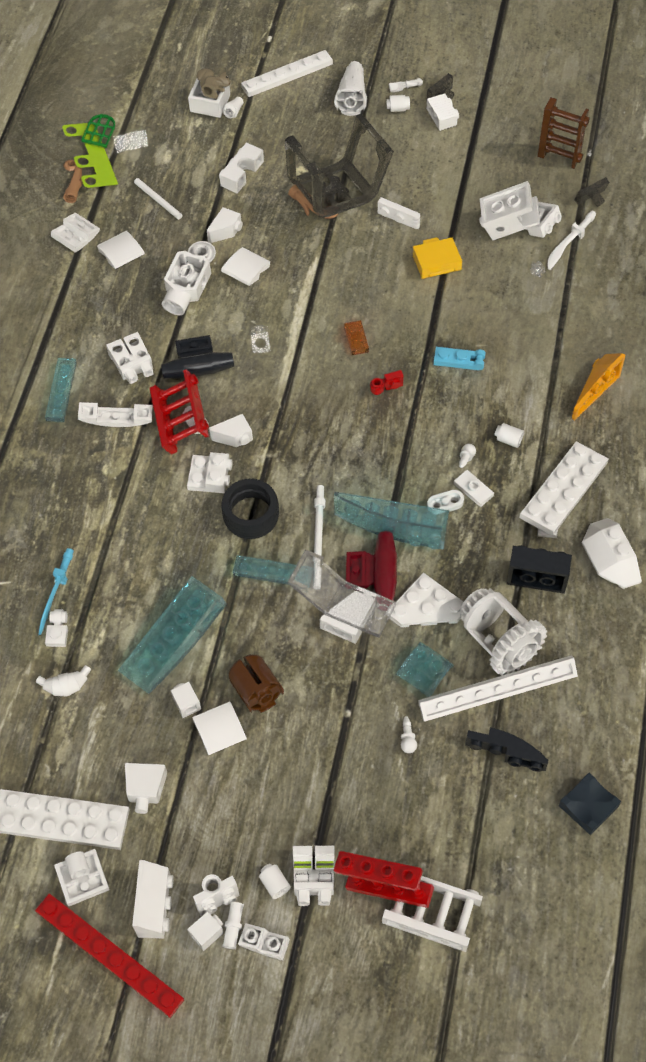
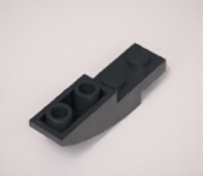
M490 727L489 735L468 730L465 745L471 749H484L495 755L506 754L504 762L509 763L513 767L524 766L535 772L546 771L548 759L523 739Z

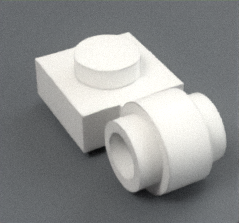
M63 609L50 611V623H54V625H47L46 646L66 647L68 627L63 625V623H67V611H63Z

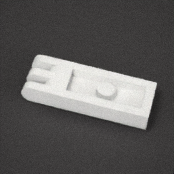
M382 197L379 199L378 214L414 229L420 227V213Z

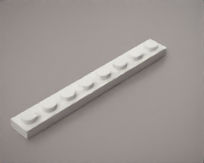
M567 656L418 700L422 719L425 722L577 677L575 660L573 656Z

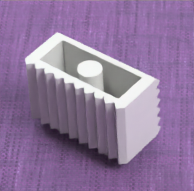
M446 94L427 99L426 109L440 131L456 126L457 119L459 118L458 110L452 107V101L450 98H447Z

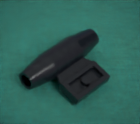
M206 335L175 341L178 359L161 364L163 379H185L183 373L185 369L196 377L215 374L234 367L232 352H213L211 337Z

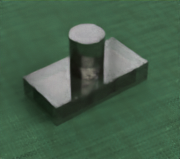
M448 73L427 90V99L446 94L447 98L452 100L454 97V92L451 91L453 76Z
M605 177L580 190L574 200L577 204H580L591 198L596 207L605 202L600 193L606 190L610 182Z

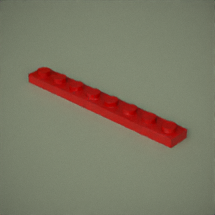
M50 893L35 910L38 915L170 1019L184 1002L182 996Z

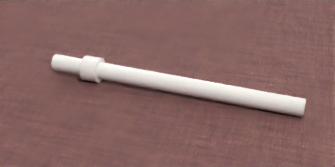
M323 485L317 486L316 498L314 499V508H316L312 584L314 590L320 589L323 509L326 503Z

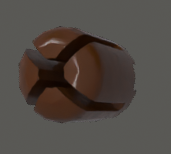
M249 654L243 657L247 664L246 667L240 659L233 664L229 670V679L249 711L252 713L251 710H259L262 713L276 705L275 700L279 697L280 693L284 694V689L263 658L259 655Z

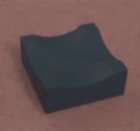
M589 772L560 800L559 807L591 835L619 807L621 801L608 792Z

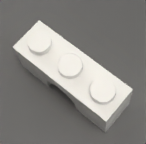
M246 142L238 150L235 157L229 161L228 165L221 170L219 174L221 186L238 193L246 184L244 170L248 169L256 172L264 162L263 150Z

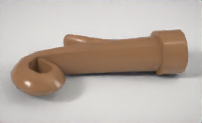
M72 159L64 163V168L67 171H74L70 184L63 196L64 200L68 203L76 202L78 191L83 185L81 179L82 168L77 167Z
M297 184L293 185L288 192L290 197L301 204L307 216L310 215L309 210L326 219H333L339 213L338 209L332 205L327 206L323 210Z

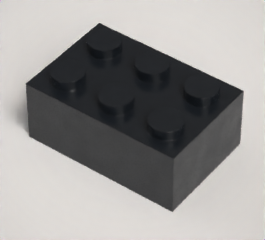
M513 545L506 584L565 594L570 575L572 555L565 552L547 551L542 548L533 549L523 545Z

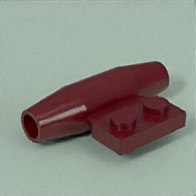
M389 531L378 533L374 555L366 551L346 553V589H366L374 584L377 605L380 607H390L393 605L397 586V552L393 533Z

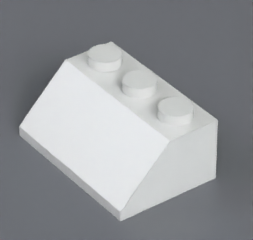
M139 860L132 926L138 938L164 939L165 932L169 931V918H166L167 910L171 909V896L168 895L169 888H173L174 877L170 874L168 867L145 860Z

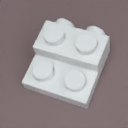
M538 202L541 224L526 230H528L531 236L544 238L546 234L552 232L553 225L561 221V213L558 205Z
M210 452V456L193 455L187 489L191 491L225 493L226 486H229L230 483L228 471L232 470L233 464L229 454Z

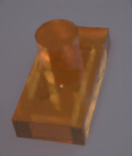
M361 320L344 323L351 355L368 353L369 346Z

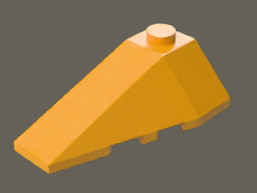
M605 354L601 359L598 358L594 362L593 369L574 407L572 415L574 421L620 377L625 354Z

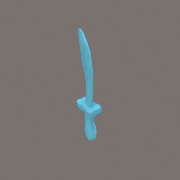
M66 549L60 568H55L53 571L55 584L41 618L39 635H41L59 584L65 585L67 582L66 571L73 558L74 551L72 549Z

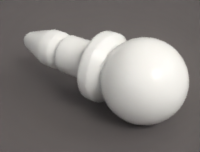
M465 444L462 447L460 453L461 460L459 461L460 468L466 466L467 462L471 461L475 456L476 448L474 445Z
M407 716L403 720L404 734L401 735V749L405 753H413L417 749L415 734L412 733L410 727L411 722Z

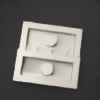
M74 213L63 219V225L51 231V237L72 251L77 252L98 234L100 228L79 214Z
M127 231L97 245L99 252L106 257L108 263L114 269L145 254L138 242Z
M242 247L228 259L221 271L250 286L259 280L260 273L270 267V261Z
M231 702L192 717L208 755L247 739Z

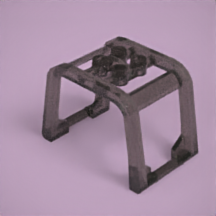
M359 114L355 116L344 157L339 162L323 168H319L315 162L311 163L302 152V145L293 135L285 139L287 177L299 188L319 217H330L362 206L375 198L394 151L364 115ZM366 130L377 141L375 149L379 158L378 167L371 185L351 162L361 134L365 133ZM296 156L309 171L308 173L296 176ZM343 170L362 195L351 198L349 189L344 187L340 182V178L333 176V174ZM323 177H327V179L329 180V185L327 187L326 183L323 181ZM312 181V196L302 184ZM338 193V197H337L338 200L344 201V202L337 203L336 200L334 199V198H335V194ZM322 197L324 198V199H323L324 205L329 206V207L322 208Z

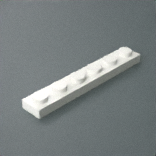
M323 50L241 83V86L247 96L251 97L333 64V59L326 50Z

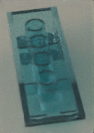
M334 492V514L345 521L377 535L382 531H389L393 533L394 540L413 546L444 549L449 510Z
M191 576L118 671L150 694L190 652L227 603L220 595Z

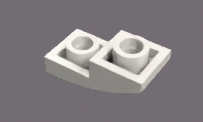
M245 923L238 945L283 961L290 939L287 936L268 932L265 928Z

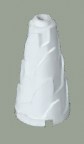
M357 61L351 62L346 67L334 100L337 110L339 108L342 114L348 116L360 114L361 110H365L367 103L364 69L362 64Z

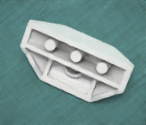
M609 518L591 523L584 536L582 545L597 574L619 585L622 589L641 583L636 554L620 525Z

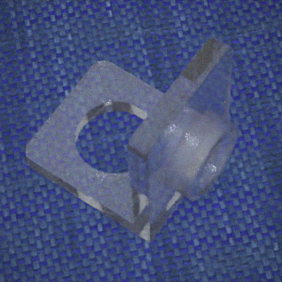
M257 325L251 328L253 353L270 351L268 326ZM261 338L266 341L264 348L256 346L257 339Z

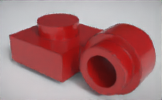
M398 370L384 374L383 379L374 378L370 382V391L374 395H380L383 393L384 388L387 391L403 386L404 375L402 371Z

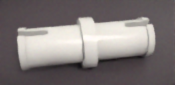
M230 902L228 920L225 921L224 925L226 927L222 945L224 948L236 949L238 933L242 928V924H240L244 907L242 903Z

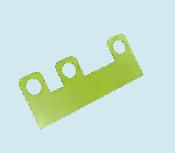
M88 123L63 125L62 129L68 137H83ZM91 124L88 131L93 132L95 125ZM74 127L77 132L70 134L66 131V128ZM87 133L85 139L90 140L91 134ZM94 135L92 141L98 142L100 137ZM84 143L89 155L75 156L74 161L79 168L94 167L96 174L82 176L83 185L87 188L119 185L104 147ZM86 158L88 164L81 165L78 163V159ZM86 178H94L96 183L89 185L85 182Z

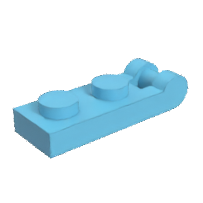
M436 347L434 365L482 370L484 368L483 360L485 359L486 352L481 349L471 351Z

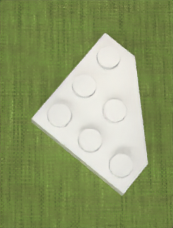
M423 573L386 612V616L400 627H409V625L421 624V626L437 625V623L444 622L454 624L458 623L461 619L460 614L463 601Z

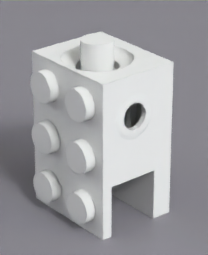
M528 181L480 198L481 217L479 221L492 240L541 224L537 196L531 197V188Z

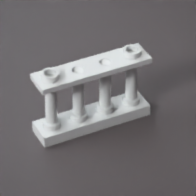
M421 876L420 882L432 884L434 886L433 891L444 894L435 923L430 925L424 922L425 907L417 906L415 914L411 918L403 915L402 908L404 903L396 901L393 909H385L382 917L383 924L466 952L470 940L465 934L473 905L480 906L483 896H480L477 891L472 889L465 891ZM452 897L465 901L457 929L453 932L445 930L444 927Z

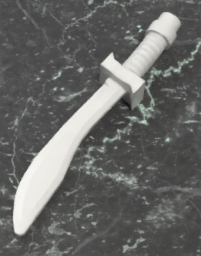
M590 211L579 225L576 222L572 225L571 233L550 254L547 265L548 270L552 269L562 256L566 246L577 235L580 239L584 237L585 228L595 219L596 213L594 211Z

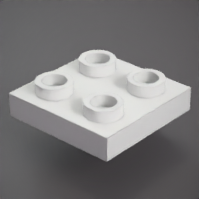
M95 849L85 853L81 851L72 853L65 858V861L54 865L68 907L110 890Z
M207 875L202 881L203 891L193 896L200 916L204 915L207 911L213 914L217 911V907L223 904L229 905L230 902L236 901V897L239 896L237 883L233 876L221 881L216 875ZM212 883L218 885L215 891L207 890V887Z

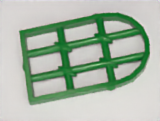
M105 114L93 116L88 122L82 142L107 148L115 130L114 119ZM102 118L108 119L106 125L100 123ZM110 121H112L113 127L108 125ZM91 124L95 125L93 132L88 131ZM98 126L104 128L102 134L96 132ZM107 128L112 129L109 136L105 135ZM87 133L91 134L90 140L85 139ZM94 135L100 137L98 142L92 141ZM103 137L108 138L106 144L101 143Z

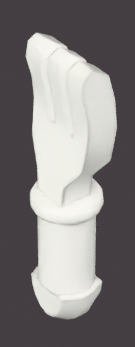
M417 78L410 81L406 80L405 82L389 83V88L391 92H399L406 87L407 89L414 86L419 87L423 84V80Z

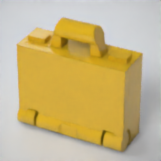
M435 237L423 240L421 245L413 246V258L421 279L462 270V259L453 238L439 240Z

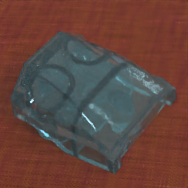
M419 642L413 652L406 658L396 675L427 697H430L454 664L430 647Z

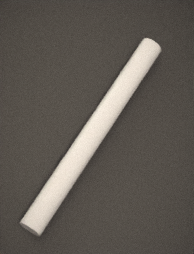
M139 178L135 179L134 183L178 220L182 218V214Z

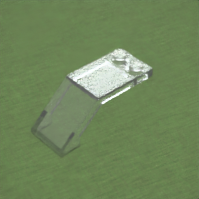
M306 549L288 580L290 586L324 615L378 638L381 636L396 606L395 601L345 581L324 562L323 556Z

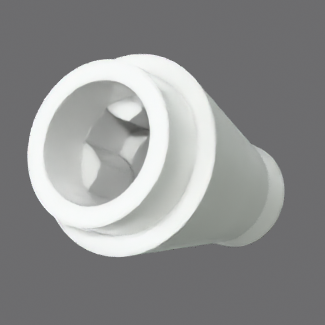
M236 97L226 103L223 107L224 115L227 118L236 117L244 103L243 99Z

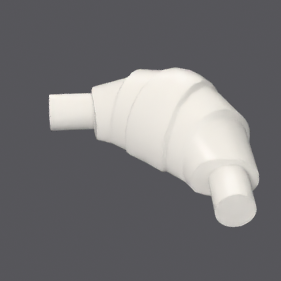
M85 665L80 672L63 673L48 679L39 676L36 683L41 685L43 690L53 694V696H70L81 689L88 679L87 675L91 668Z

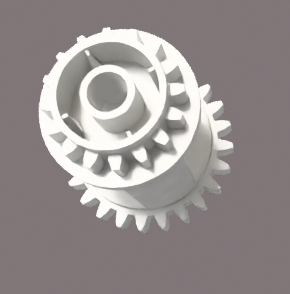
M492 589L476 590L466 598L461 606L460 616L464 622V628L492 656L490 665L501 676L509 674V672L513 673L515 669L519 671L522 665L526 666V663L531 661L534 655L538 654L537 650L542 649L541 645L545 643L544 639L547 637L546 628L537 620L528 621L499 592H494ZM505 609L519 624L509 629L494 647L492 642L495 638L490 634L485 637L481 631L492 625Z

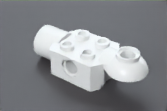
M199 241L192 244L188 252H177L164 278L167 293L162 301V306L168 312L174 315H183L189 302L199 300L210 278V263L216 254L215 247L211 243Z

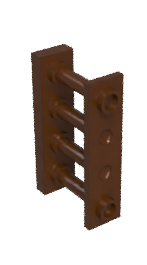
M550 97L544 108L537 157L544 159L546 153L552 152L573 159L571 168L575 169L577 163H581L583 158L581 151L585 129L590 120V117H588L589 109H585L582 116L558 109L556 107L557 99ZM559 116L577 122L579 126L575 128L557 122L554 117ZM556 128L577 135V138L573 140L554 134L552 129ZM553 140L575 147L574 152L553 146L550 142Z

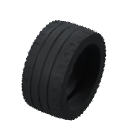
M254 478L242 479L230 485L223 495L221 504L223 520L229 531L237 537L243 539L260 538L271 532L276 526L279 517L278 498L274 489L266 482ZM246 498L261 499L269 506L268 511L263 516L253 520L240 519L232 513L233 507L239 501Z

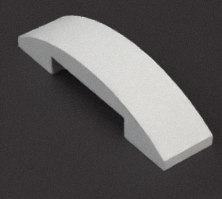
M79 402L78 420L108 427L144 425L152 422L153 405L134 404V408L98 407V403Z

